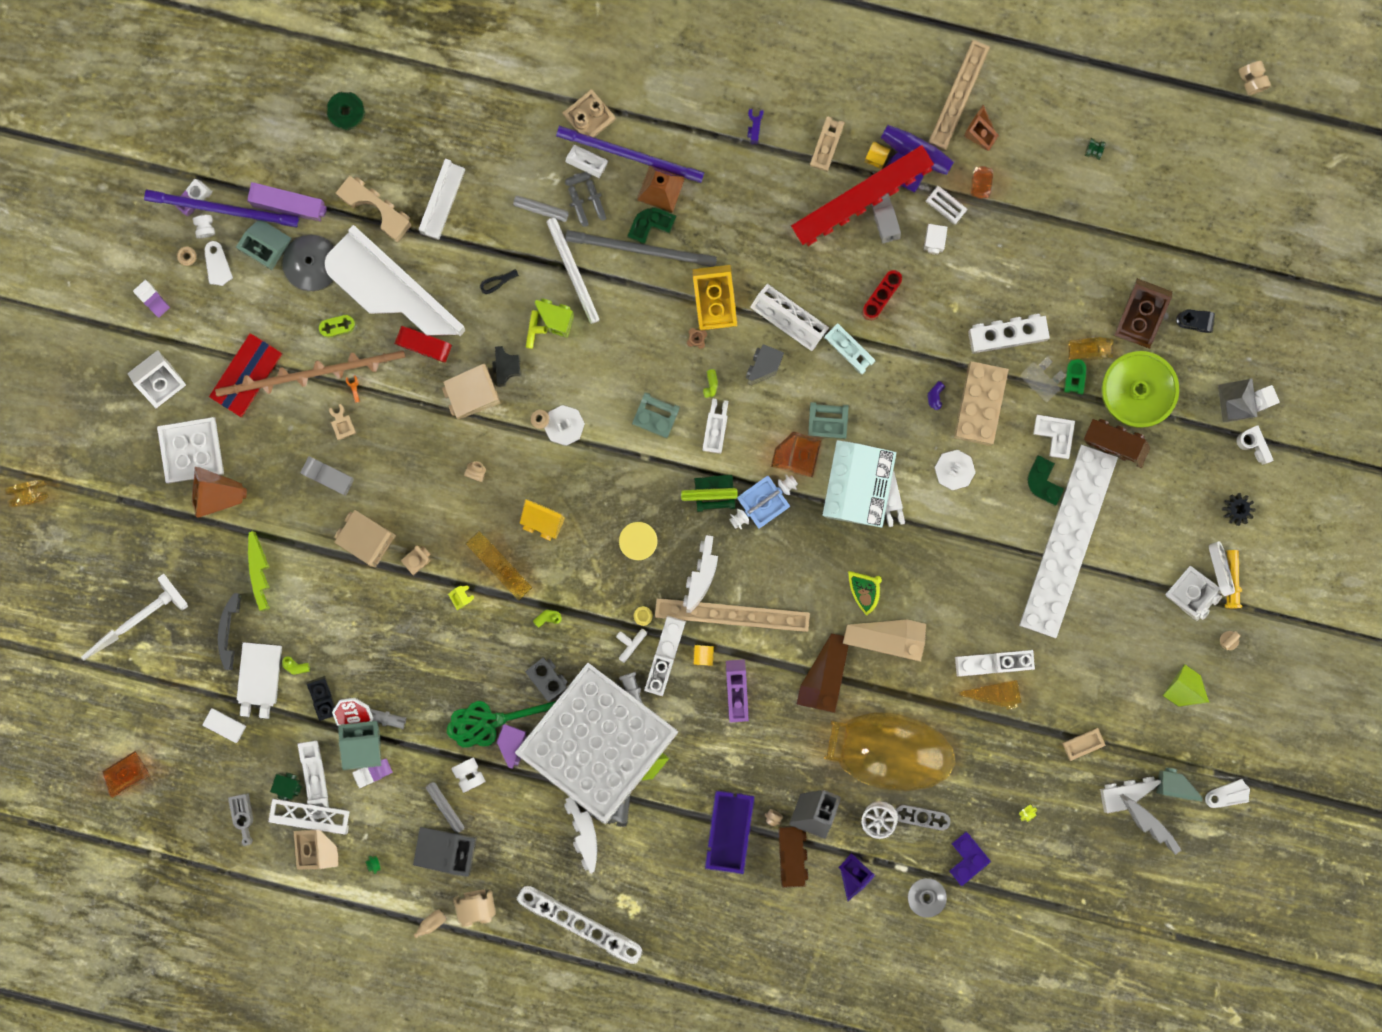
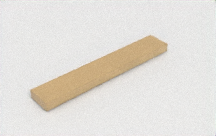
M972 40L928 142L929 144L946 151L990 46Z

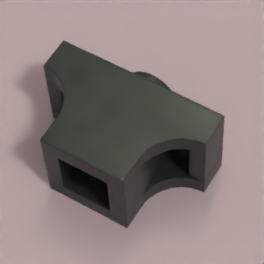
M496 346V361H492L493 373H496L497 386L505 387L511 377L521 376L519 355L507 354L503 346Z

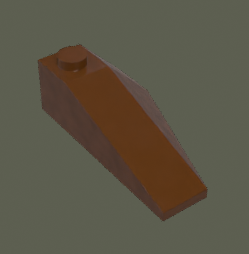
M831 633L800 685L797 705L835 713L849 646L843 644L844 636Z

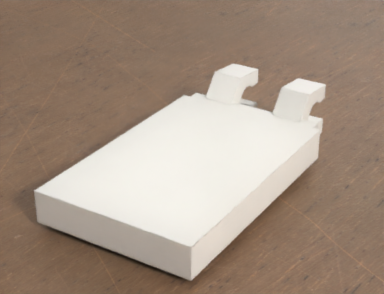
M243 643L237 692L238 703H242L240 716L250 717L251 704L261 705L259 718H269L270 706H273V703L276 704L282 646Z

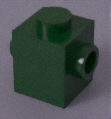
M286 772L285 775L276 773L270 792L277 794V798L283 801L295 799V796L298 797L302 789L300 785L301 780L296 779L297 775Z

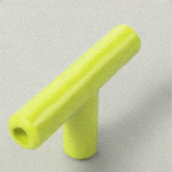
M535 310L531 311L525 346L529 349L533 348L535 333L546 334L548 331L546 326H537L539 312Z

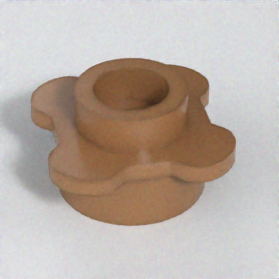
M695 328L690 329L687 345L703 349L707 332L705 330L699 331Z

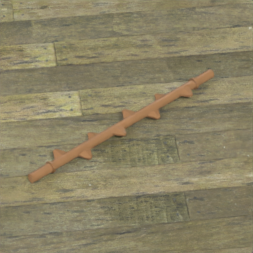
M402 350L359 359L354 353H350L348 362L324 366L317 360L313 369L291 374L282 367L279 369L277 377L253 381L248 375H245L242 384H234L233 386L215 389L217 397L233 393L238 394V392L263 388L270 394L273 385L297 380L304 387L307 384L308 378L333 373L338 379H341L344 370L368 366L372 372H376L379 363H387V361L405 358V353Z

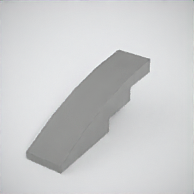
M1120 795L1137 827L1143 832L1149 830L1152 837L1159 843L1164 841L1168 849L1175 855L1182 851L1172 835L1154 816L1126 795Z

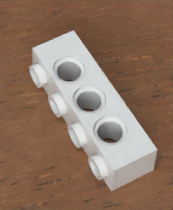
M1040 314L1030 315L1029 319L1024 320L1021 317L1012 318L1007 323H1003L1002 320L994 321L989 326L976 324L968 331L972 354L1044 342L1050 339L1046 316L1040 317ZM1024 325H1028L1031 327V334H1025L1023 332ZM1004 329H1011L1013 331V337H1006L1004 335ZM986 332L994 334L993 341H988L985 338Z

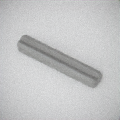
M516 196L513 202L516 207L566 222L569 215L568 211L520 196Z
M432 782L427 785L426 790L454 832L459 833L464 830V825L436 783Z

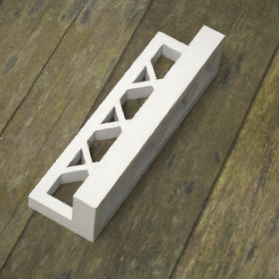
M444 160L419 227L421 234L437 240L441 236L465 172V168L452 164L451 160Z
M768 284L757 295L750 307L810 351L814 350L820 339L829 329L828 326ZM766 291L769 294H771L774 298H770L767 295H765ZM781 304H785L789 309H785ZM797 315L802 316L804 320L799 319ZM813 326L819 328L821 330V333L813 329Z
M272 799L269 822L347 834L350 811ZM276 804L284 805L288 812L284 815L275 814ZM300 807L305 810L307 815L304 818H297L293 811ZM319 810L327 818L323 821H316L312 814ZM336 813L344 814L343 825L335 824L331 817Z

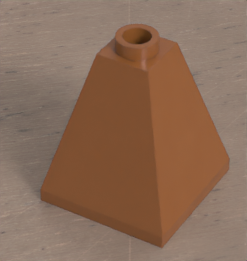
M649 166L637 201L673 213L685 178Z
M200 467L194 468L192 505L196 517H202L241 504L242 500L246 499L247 490L243 488L242 483Z

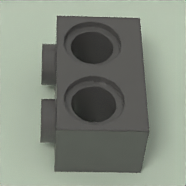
M543 657L525 672L545 699L550 702L567 689L565 684L568 682L562 674L557 675L554 671L556 666L550 658L546 660ZM541 665L547 668V674L543 677L537 674V668ZM553 680L559 684V689L556 692L550 691L548 687L549 683Z

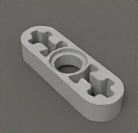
M899 805L895 809L898 821L937 830H946L950 826L949 816L942 812L908 805ZM903 808H906L908 813H912V809L916 810L913 815L914 821H910L912 817L909 816L901 819V815L898 812L902 811ZM925 812L928 815L925 823L918 822V813ZM931 813L935 814L933 818L936 819L944 816L946 824H942V827H939V823L932 821L933 825H929Z

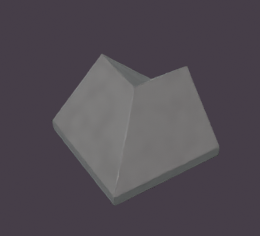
M1253 379L1218 385L1223 423L1257 417Z

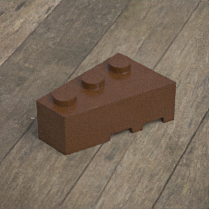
M778 826L782 888L806 887L805 880H808V869H805L804 861H807V849L803 848V841H806V831L794 826Z

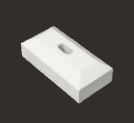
M576 145L572 147L565 161L600 178L608 164V160Z

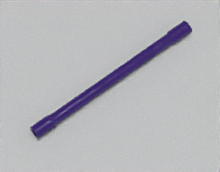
M559 126L556 137L575 141L653 166L698 183L702 182L704 176L702 171L683 167L593 138L563 126Z
M147 189L144 195V201L160 204L166 203L273 222L284 226L298 227L299 216L265 212Z

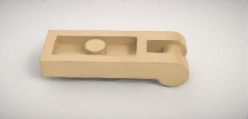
M826 117L810 163L811 167L828 172L845 122H837L832 120V117ZM829 127L836 129V132L828 131Z

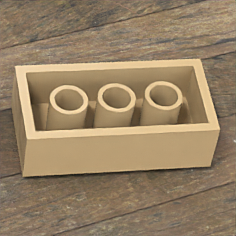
M972 361L969 363L954 439L988 446L994 444L1009 369Z

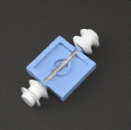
M785 475L786 479L784 481L779 479V487H776L770 477L766 476L739 495L737 499L745 511L737 509L738 514L735 516L730 514L732 518L729 521L734 528L739 527L742 529L741 525L743 523L748 525V517H751L760 529L788 509L790 505L782 493L790 495L792 488L797 490L795 486L798 483L792 475L789 477Z

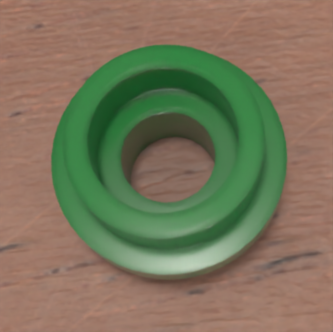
M368 856V860L365 861L368 872L372 871L373 874H377V871L381 870L377 856Z

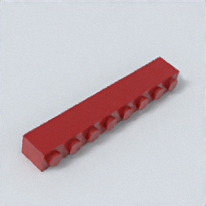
M921 145L792 224L791 227L803 246L807 244L809 247L818 241L816 239L818 236L823 234L825 237L834 231L833 227L836 225L843 226L850 222L849 217L854 214L858 217L867 211V206L872 204L874 207L883 201L882 197L889 194V196H892L899 192L898 187L903 184L906 186L916 181L915 177L919 174L925 176L933 171L931 167L934 166V163L924 146Z

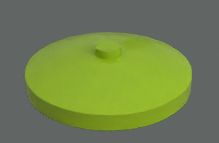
M1134 351L1124 354L1109 366L1102 381V398L1108 412L1117 421L1129 427L1147 428L1162 422L1172 413L1179 398V381L1174 369L1164 358L1147 351Z

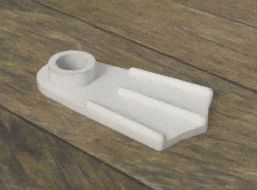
M211 241L205 246V257L209 283L223 286L226 282L233 279L225 254L218 242ZM212 247L217 248V252L214 254L210 251Z
M1239 779L1209 791L1205 796V802L1211 808L1249 802L1250 788L1243 779ZM1212 796H1217L1218 800L1216 803L1211 801Z

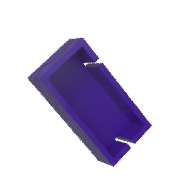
M715 791L708 847L711 850H707L705 869L744 874L754 795L737 793L736 797H734L733 792Z

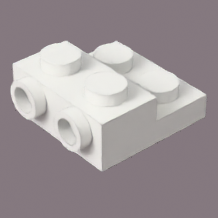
M1192 566L1188 567L1166 593L1167 598L1181 607L1185 613L1196 621L1200 618L1202 620L1205 619L1210 612L1208 608L1212 604L1216 605L1222 598L1220 588Z

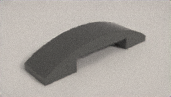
M234 593L227 602L218 628V650L225 670H233L235 651H228L227 648L232 612H240L242 594Z

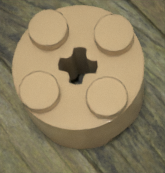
M485 889L464 893L463 898L459 899V895L454 897L457 919L462 927L471 926L473 922L478 921L480 923L491 922L492 917L496 915L492 890H489L488 893L485 892Z

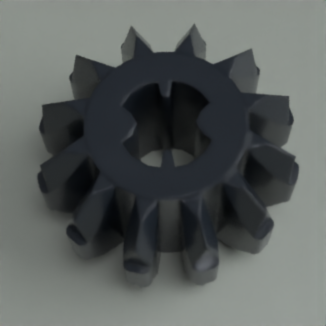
M1237 493L1236 497L1232 494L1229 496L1230 501L1224 500V504L1228 507H1222V511H1227V514L1223 517H1230L1228 523L1232 524L1235 521L1236 526H1240L1241 521L1243 524H1247V518L1253 519V515L1250 512H1255L1256 509L1250 508V505H1253L1254 502H1247L1248 495L1242 498L1241 493ZM1241 506L1240 510L1242 512L1236 513L1237 509L1235 507Z

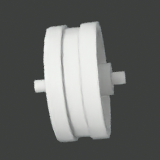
M877 801L867 806L861 823L864 831L869 836L877 839L887 838L896 828L898 815L892 805L887 802ZM878 808L884 809V811L879 812ZM873 809L876 816L869 814L868 811ZM887 811L891 814L892 817H886L885 814L887 813ZM866 817L874 821L868 824ZM894 821L893 827L891 828L886 822ZM872 826L877 827V831L874 830V829H872L871 827H872ZM883 826L887 831L880 832L881 827Z

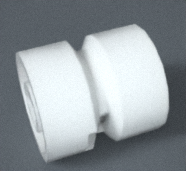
M474 757L451 768L455 777L460 779L459 785L463 793L486 782L482 773L477 771L478 765ZM472 773L473 778L467 780L465 776Z

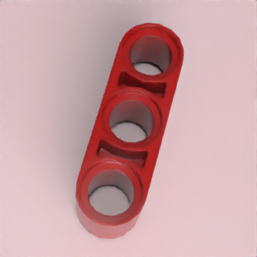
M889 271L870 296L862 310V315L866 320H875L902 282V275L899 271ZM888 277H897L898 283L890 284ZM879 291H884L887 294L885 300L877 297ZM874 307L876 314L868 315L866 308Z
M404 326L400 327L394 343L397 346L446 363L452 348V344L427 336L424 333Z

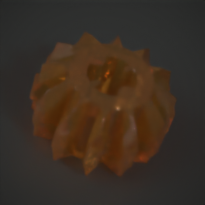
M976 166L974 168L970 192L973 197L983 199L990 196L993 182V170L986 166Z

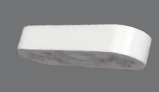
M1219 541L1210 544L1209 551L1220 591L1223 596L1234 594L1235 588L1224 548Z

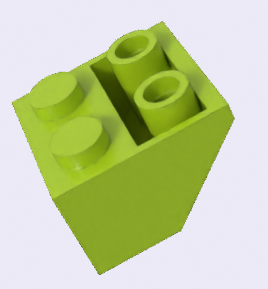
M541 298V301L535 300L536 308L549 333L568 338L574 320L573 311L570 310L571 307L559 304L558 307L553 305L552 301Z

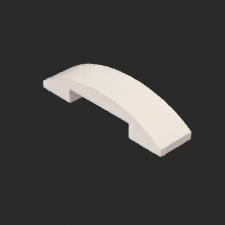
M318 741L298 743L308 796L307 804L329 808L325 773ZM319 810L312 814L314 819L327 818Z

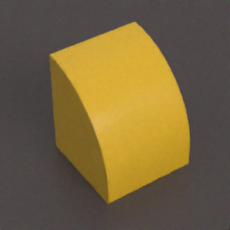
M873 141L864 162L882 170L891 149Z
M695 645L694 665L713 666L714 646Z

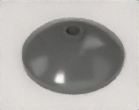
M304 235L293 240L286 248L282 260L283 271L288 281L298 289L311 292L319 291L329 286L333 280L326 272L325 259L327 254L334 248V245L326 238L318 235ZM307 258H312L310 264L306 263Z

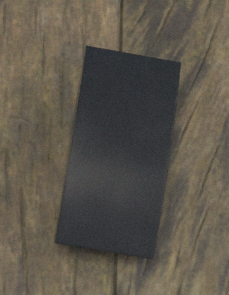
M323 676L308 681L307 687L319 721L334 717L332 712L336 706L326 677Z

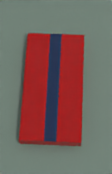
M250 333L209 397L242 418L261 388L218 397L215 389L242 384L245 375H248L253 381L267 379L283 353Z

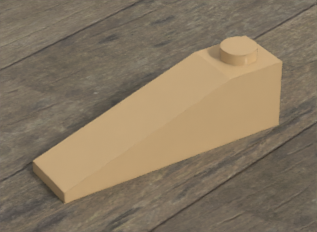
M908 619L850 624L846 627L843 644L921 662L925 645L926 624Z

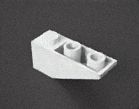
M1154 777L1143 778V782L1136 783L1135 780L1124 781V785L1116 786V783L1106 784L1104 789H1100L1104 812L1110 813L1127 810L1120 797L1121 794L1137 802L1158 786L1161 781L1155 780Z

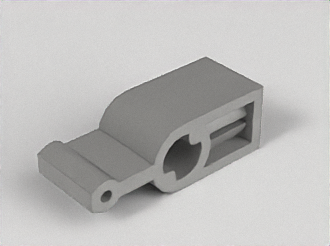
M889 194L882 197L883 201L874 207L872 205L882 243L901 238V231Z
M308 456L300 472L345 496L354 481V478Z
M249 793L229 797L233 824L242 831L243 846L250 845L253 839L250 837L248 827L253 823V813ZM242 815L247 818V822H244V825L239 821Z

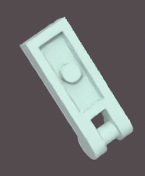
M838 323L824 336L861 375L869 365L875 362V359ZM860 355L864 358L861 363L856 360Z

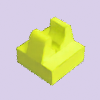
M459 586L448 593L456 610L465 607L474 599L473 595L467 597L465 593L469 586Z

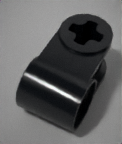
M1187 309L1177 315L1176 323L1183 329L1212 333L1215 313ZM1186 315H1187V318L1190 319V321L1187 322V323H1186V319H1183V317L1186 316Z

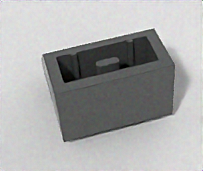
M762 344L761 349L757 347L753 357L755 364L754 366L750 365L746 374L748 385H754L775 376L784 352Z
M825 790L801 793L789 825L826 839L841 797Z

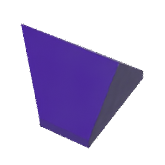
M852 853L838 867L841 871L847 902L862 891L875 876Z

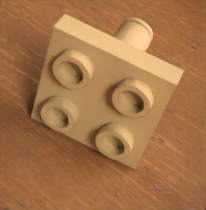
M592 89L563 112L564 117L578 133L593 138L616 120V117Z

